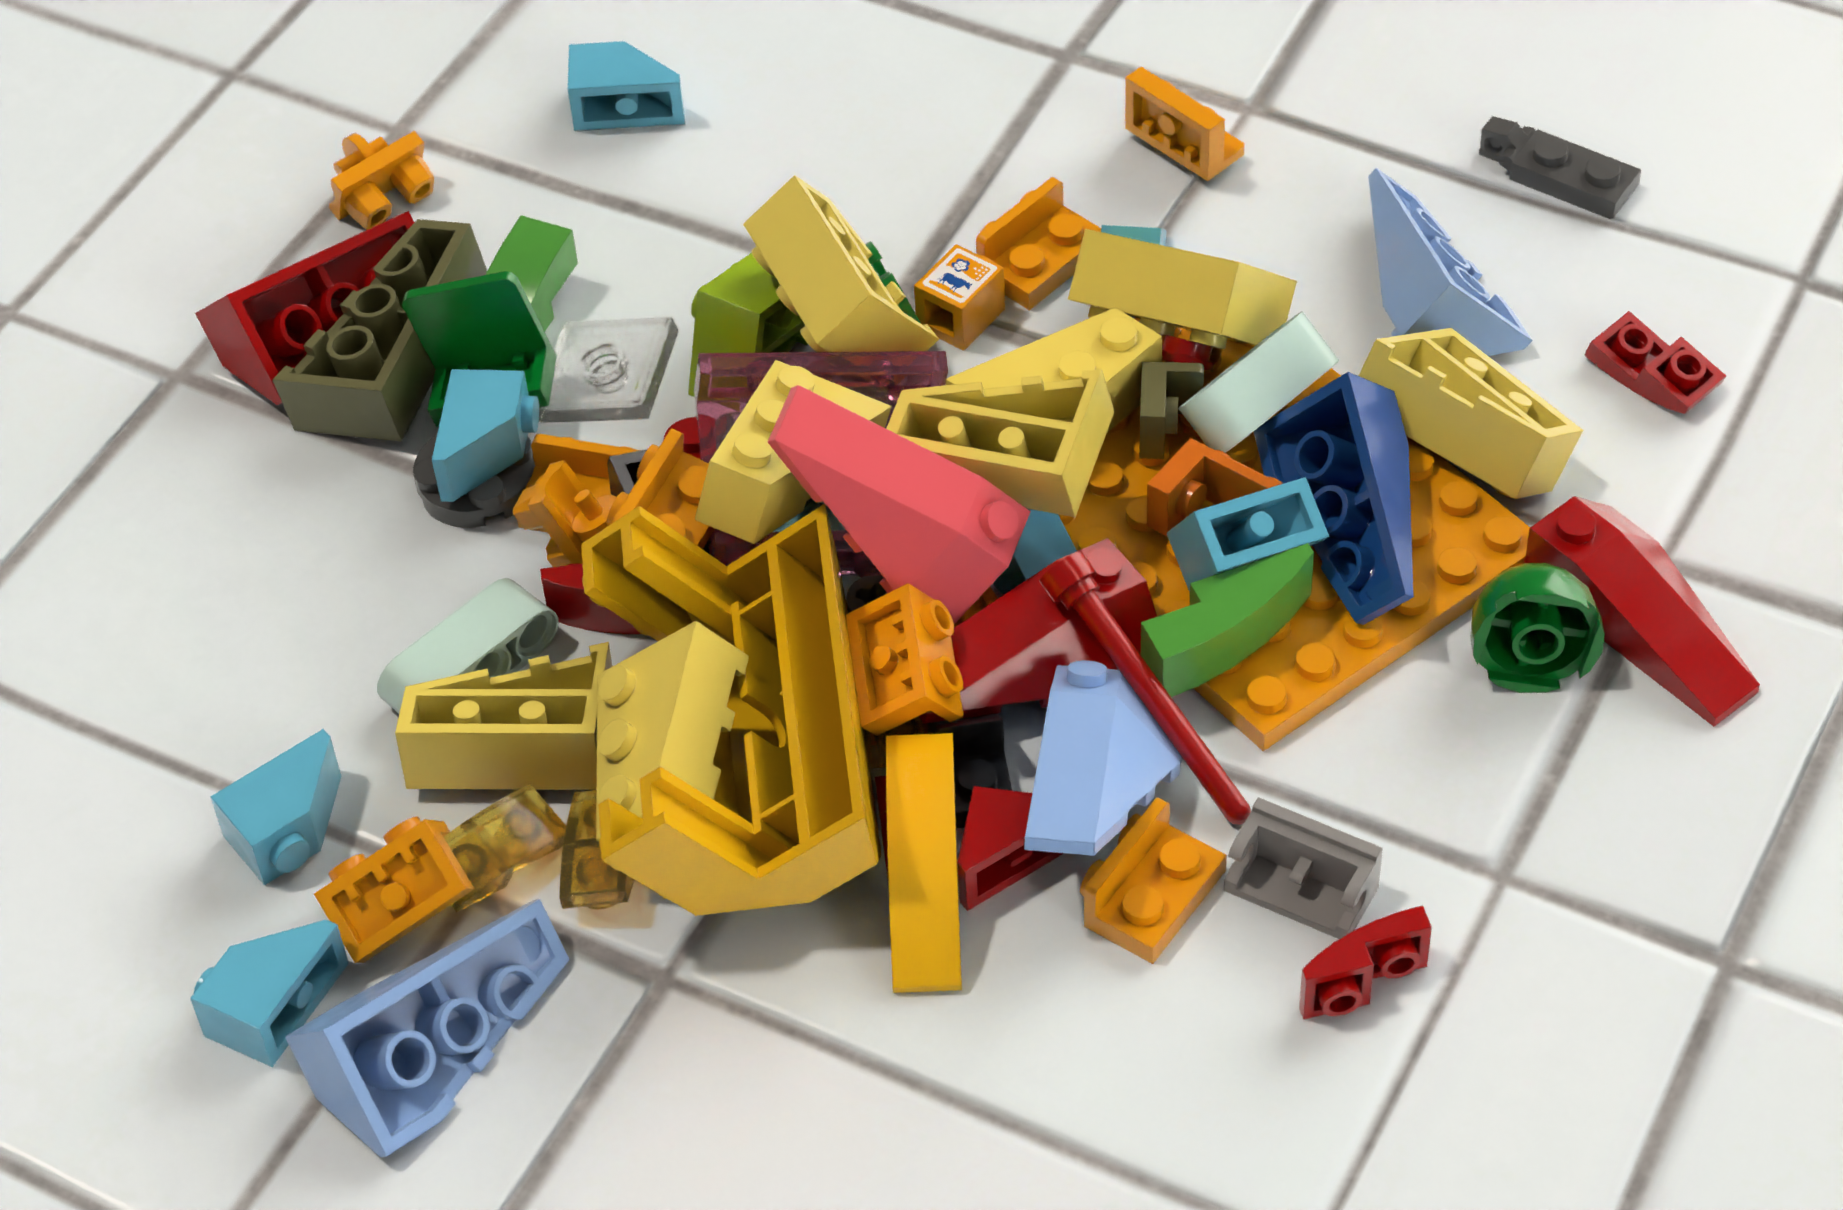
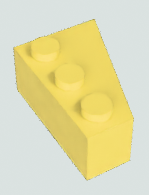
M796 175L786 182L743 224L756 245L751 250L752 255L763 269L776 277L780 284L776 289L777 296L791 312L802 319L805 326L800 330L801 335L819 355L826 357L832 353L876 382L888 387L939 340L929 325L920 324L899 308L898 304L906 296L895 282L891 281L887 286H884L868 261L873 255L832 201Z
M1085 229L1068 300L1089 305V318L1116 307L1129 316L1140 318V323L1160 335L1174 337L1176 327L1191 330L1189 341L1225 349L1227 339L1256 346L1277 328L1286 323L1297 281L1233 260Z
M1115 307L946 378L945 382L946 385L982 382L983 388L986 389L1021 385V377L1042 375L1043 382L1080 379L1084 370L1102 369L1114 408V415L1109 425L1108 433L1141 405L1142 362H1162V336Z
M1452 328L1376 339L1359 374L1362 378L1395 391L1407 437L1485 481L1497 492L1510 498L1519 499L1552 492L1583 432V429Z
M775 360L711 458L694 520L755 544L804 511L806 501L811 499L810 495L768 444V439L791 387L800 385L884 428L886 427L892 406L815 376L802 367L790 366Z
M1102 369L1082 371V378L1043 382L1042 375L1021 377V385L984 389L982 382L902 390L886 429L983 477L1027 509L1076 517L1114 415V408Z
M694 621L597 675V841L600 840L598 804L609 798L642 818L639 779L660 766L713 800L715 798L721 769L713 765L720 731L723 733L731 731L735 712L727 707L734 674L736 676L745 675L749 656L698 621Z
M609 642L589 646L590 656L554 664L550 663L548 655L528 659L529 669L491 678L489 677L488 669H482L405 686L395 735L406 789L597 790V675L612 667Z

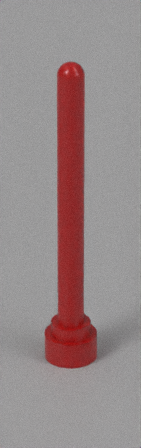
M1082 551L1075 552L1062 559L1039 580L1040 584L1055 604L1062 602L1067 610L1075 608L1225 818L1235 825L1245 823L1251 813L1248 802L1096 594L1100 588L1094 580L1097 571Z

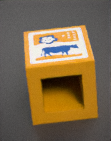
M955 244L914 285L915 313L922 325H929L939 339L965 351L1005 310L1004 267L994 263L986 256L978 255Z

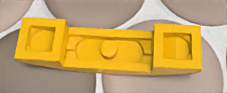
M953 733L886 736L887 848L893 993L962 990Z

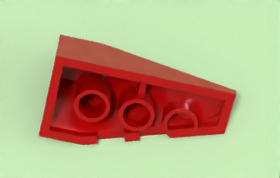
M409 211L236 290L196 312L195 314L222 366L274 404H281L282 401L273 383V379L285 365L295 368L307 355L303 345L318 329L327 332L343 315L340 304L353 290L359 291L369 286L376 278L373 268L414 224Z
M1573 496L1529 528L1525 563H1548L1564 568L1589 588L1601 615L1605 633L1604 642L1713 727L1759 692V682L1660 543L1612 506Z
M1108 538L1079 550L1084 553L1097 571L1094 580L1100 588L1096 594L1141 655V622L1157 617L1147 581ZM1067 556L1057 559L954 627L951 639L955 664L959 668L963 679V689L960 691L963 717L959 719L999 714L1003 705L1039 700L1041 708L1047 707L1057 665L1068 666L1075 661L1088 660L1102 663L1107 669L1119 670L1075 608L1067 610L1062 602L1055 604L1039 582L1041 577L1050 568ZM931 710L919 716L924 723L948 721Z

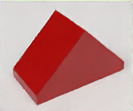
M978 786L973 787L957 862L959 900L967 911L1064 854L1024 850L1032 793Z

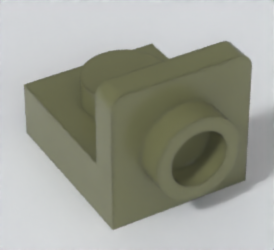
M1142 362L1139 458L1164 459L1165 434H1177L1178 414H1182L1178 408L1204 386L1203 364Z

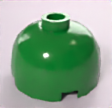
M1524 563L1506 569L1487 583L1473 605L1470 635L1473 657L1477 665L1479 663L1487 670L1488 679L1499 687L1519 693L1551 692L1560 689V679L1569 677L1576 671H1578L1579 679L1589 673L1602 655L1605 633L1599 610L1589 588L1564 568L1548 563Z

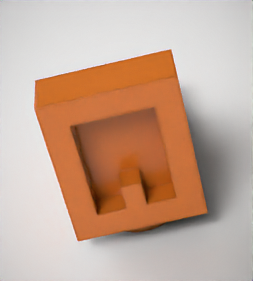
M1190 438L1147 483V526L1167 536V532L1194 511L1200 510L1205 500L1216 505L1283 483L1276 478L1267 477L1239 463L1223 451L1214 450Z

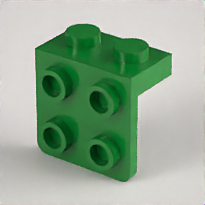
M502 271L412 289L404 294L402 307L435 367L427 411L436 427H439L451 369L524 371L529 396H537L539 408L549 406L557 355L515 274Z

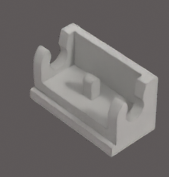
M1258 797L1252 806V812L1230 848L1228 857L1235 861L1232 863L1224 879V891L1340 939L1355 930L1379 888L1383 848Z

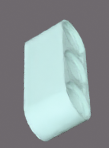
M1301 311L1268 335L1178 409L1206 446L1226 453L1331 369L1339 359L1303 311Z
M509 578L499 579L478 593L388 663L379 677L377 693L383 701L400 713L405 686L482 669H488L490 678L517 672L528 664V659L535 658L549 646L558 629L559 618L552 609L515 581Z

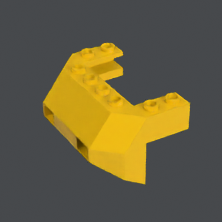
M823 504L728 566L640 506L581 544L583 563L582 583L584 593L595 604L608 608L632 624L638 632L645 636H650L656 641H660L694 621H698L749 656L745 675L736 676L734 674L727 703V707L735 712L731 731L724 733L720 731L713 765L720 768L721 773L714 800L661 766L639 779L642 818L609 798L598 804L599 846L602 861L695 916L810 903L877 865L882 854L866 730L861 727L845 616L848 614L837 550L826 505Z

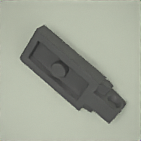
M1492 116L1481 130L1479 155L1499 162V165L1510 171L1509 180L1605 218H1614L1639 185L1641 169L1544 131L1535 130L1534 127L1524 126L1521 128L1517 122Z

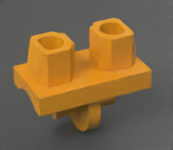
M415 130L390 145L382 137H378L370 143L357 133H352L345 137L342 141L345 157L333 164L338 175L331 179L335 200L329 203L330 211L339 221L350 215L363 228L368 230L385 222L391 215L392 204L384 194L395 187L409 204H415L429 196L433 192L434 176L423 160L425 142Z
M562 460L551 463L548 466L539 484L522 491L513 508V515L524 530H535L544 527L551 537L546 546L547 560L552 567L566 566L574 563L583 564L581 544L607 527V516L616 496L604 495L596 499L590 490L583 486L566 461Z

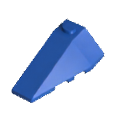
M1347 372L1263 423L1254 431V436L1265 476L1276 478L1283 484L1306 477L1329 534V537L1312 545L1322 560L1321 569L1354 621L1364 625L1414 597L1409 444L1395 391Z

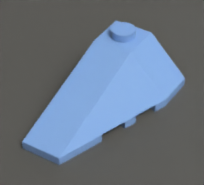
M1375 168L1368 178L1382 302L1385 311L1396 327L1391 332L1392 336L1452 328L1487 356L1525 349L1533 340L1502 297L1496 294L1490 299L1489 293L1478 282L1482 276L1481 272L1472 262L1466 260L1448 243L1451 237L1416 195Z
M1088 660L1075 661L1068 666L1057 665L1049 694L1025 834L1024 850L1094 856L1127 825L1128 811L1136 804L1146 807L1155 798V786L1160 781L1171 783L1179 776L1182 762L1181 755L1119 670L1107 669L1102 663Z
M533 900L345 1000L288 1034L285 1038L315 1098L379 1157H387L443 1121L456 1104L453 1099L475 1072H481L495 1055L492 1050L516 1020H521L526 1016L570 959L541 900Z

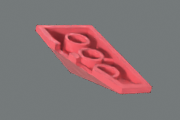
M800 385L791 387L768 439V444L814 502H824L847 532L842 537L855 553L863 551L884 578L879 583L887 593L909 583L931 598L941 601L950 612L954 624L1009 567L1031 512L983 477Z

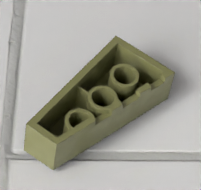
M417 219L373 268L376 278L371 284L359 291L353 290L340 304L343 315L327 332L318 329L303 345L307 355L295 368L285 365L276 375L273 383L295 431L402 442L433 382L435 367L402 307L404 294L412 289L486 274L487 268L470 223Z

